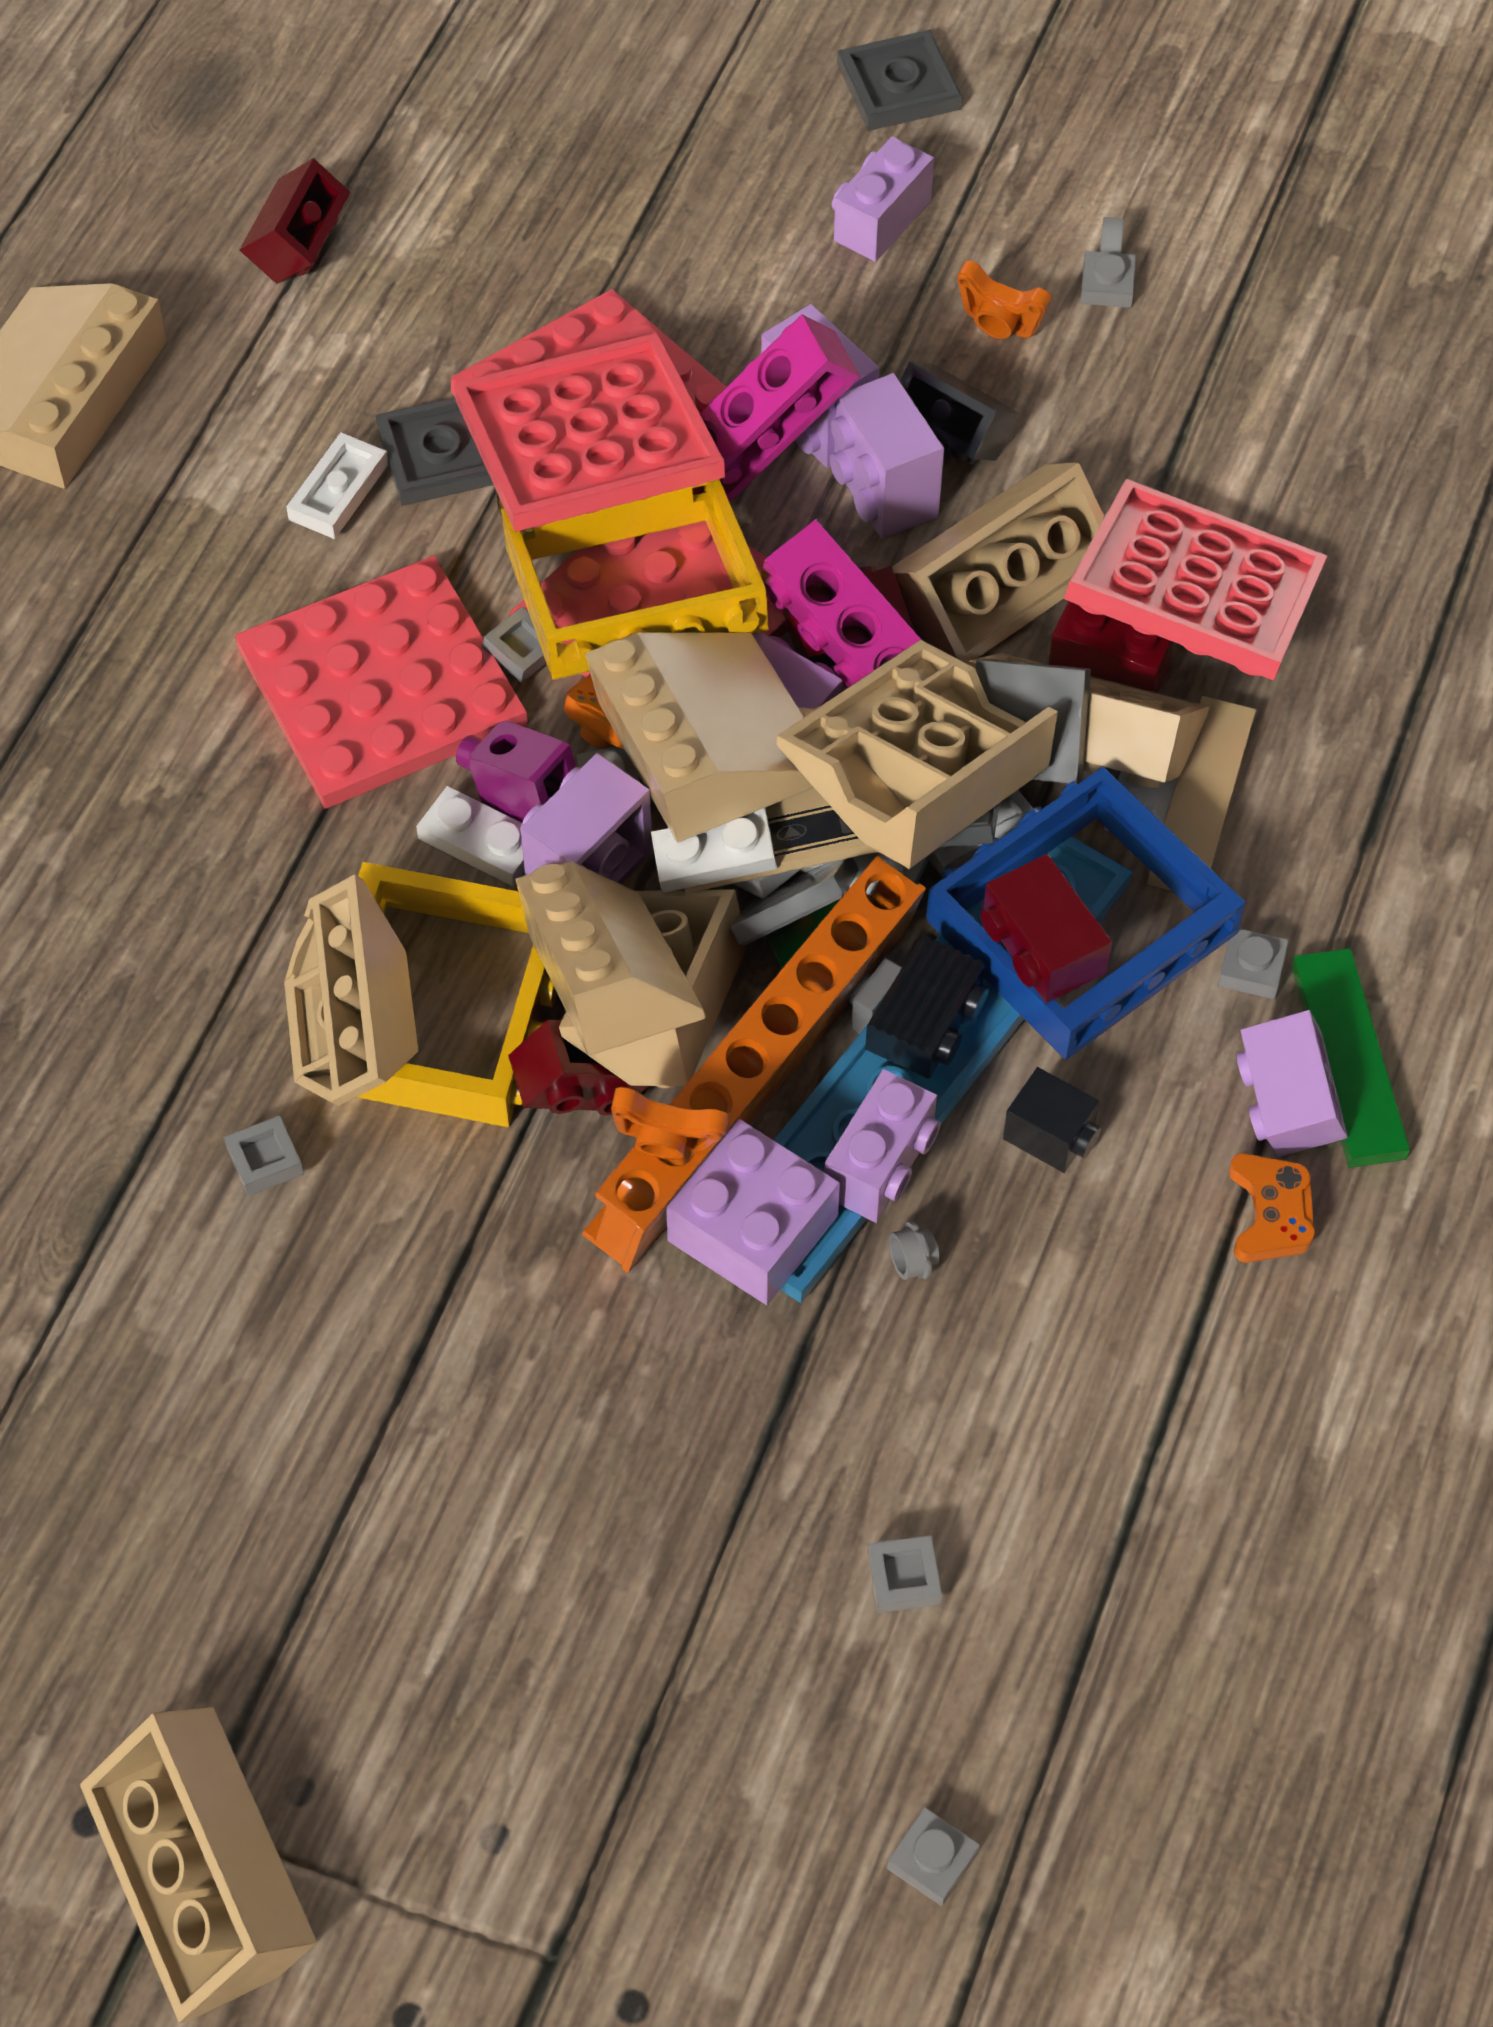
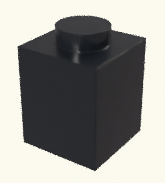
M1037 1067L1007 1109L1003 1140L1065 1173L1077 1155L1083 1159L1089 1155L1099 1138L1101 1127L1095 1124L1099 1100Z

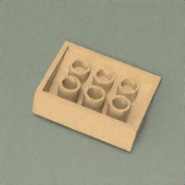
M113 283L31 287L0 329V466L63 489L67 488L167 343L159 299Z
M635 633L585 653L598 703L645 787L650 789V796L677 843L814 788L776 745L777 735L804 717L752 633Z

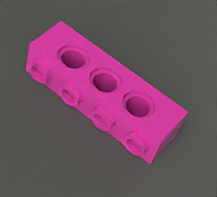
M803 314L792 324L788 325L781 335L754 361L750 362L744 371L724 391L712 399L708 406L700 413L724 459L725 478L720 479V482L729 502L861 377L836 332ZM704 486L692 488L693 495L704 493Z
M816 519L764 560L761 578L766 588L767 598L777 608L782 610L786 607L799 622L797 627L803 639L814 650L819 651L823 649L836 664L834 671L837 677L842 679L843 685L846 688H849L921 640ZM815 584L823 585L832 592L834 598L828 602H817L809 597L806 588ZM848 626L861 627L868 633L870 641L864 644H854L845 638L842 630Z

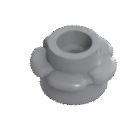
M913 1221L905 1223V1229L890 1233L889 1251L898 1275L903 1280L917 1276L919 1279L923 1278L924 1280L930 1278L932 1265L939 1263V1250L932 1232L929 1229L919 1231L918 1225Z

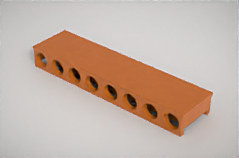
M876 856L669 1105L690 1110L716 1109L728 1113L729 1119L725 1135L738 1119L750 1125L848 1006L850 995L865 975H872L882 961L888 957L902 940L926 888L920 883L918 885L883 859ZM879 880L871 901H869L866 896L867 888L871 883ZM724 1136L703 1151L685 1149L684 1156L681 1159H663L640 1152L634 1146L596 1191L594 1197L605 1205L584 1229L582 1236L621 1264V1269L629 1273L667 1227L666 1207Z

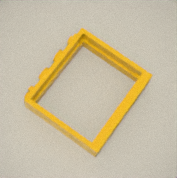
M720 479L652 496L645 500H637L598 510L594 513L555 521L540 527H532L533 531L522 534L521 531H514L505 509H501L506 550L552 680L589 672L585 653L635 633L755 634L768 631L766 588ZM704 486V493L693 495L692 488ZM706 521L733 589L556 629L532 562L533 559ZM574 639V642L562 645V642Z
M362 862L358 876L365 882L383 914H385L386 907L388 906L529 934L518 891ZM534 945L493 1080L406 1063L387 1082L359 1095L357 1098L509 1127L516 1104L522 1105V1100L508 1055L544 1023L540 1022L544 1007L553 1008L558 995Z

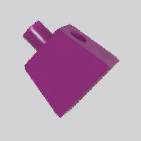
M507 720L499 722L484 739L475 735L467 736L460 743L456 752L457 764L472 772L481 803L521 823L537 804L544 805L559 790L565 776L576 767L570 744Z

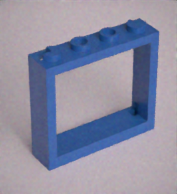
M1101 767L1079 784H1076L1074 781L1070 782L1064 788L1060 797L1043 809L1036 807L1022 817L1017 827L1002 838L994 837V843L982 844L973 858L958 869L950 868L945 870L942 880L929 888L926 920L955 950L959 949L963 955L970 954L974 960L980 959L985 964L983 978L1067 1060L1237 935L1246 902L1108 770ZM1097 818L1194 913L1063 1008L1055 999L1045 1003L1033 986L1027 987L1022 983L1014 969L1012 956L999 943L994 942L989 937L986 930L967 910L985 898L986 883L1049 853Z

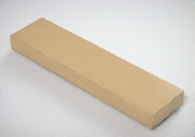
M1202 696L1200 704L1209 706L1208 715L1180 777L1177 778L1164 825L1208 867L1212 868L1256 709ZM1150 870L1147 885L1172 891Z

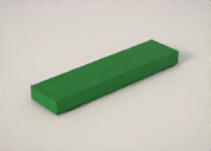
M1351 948L1294 956L1291 967L1303 1010H1310L1322 1032L1348 1138L1341 1140L1348 1168L1407 1160L1410 1148Z

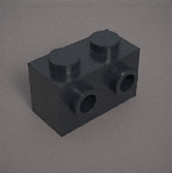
M909 362L900 380L901 385L937 439L948 445L946 451L950 455L972 465L975 464L976 460H997L1020 414L1019 412L934 364Z

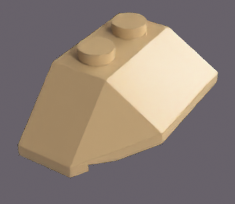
M355 874L309 899L304 914L309 919L296 941L284 981L294 1083L337 1106L387 1082L418 1052L406 950L363 879Z

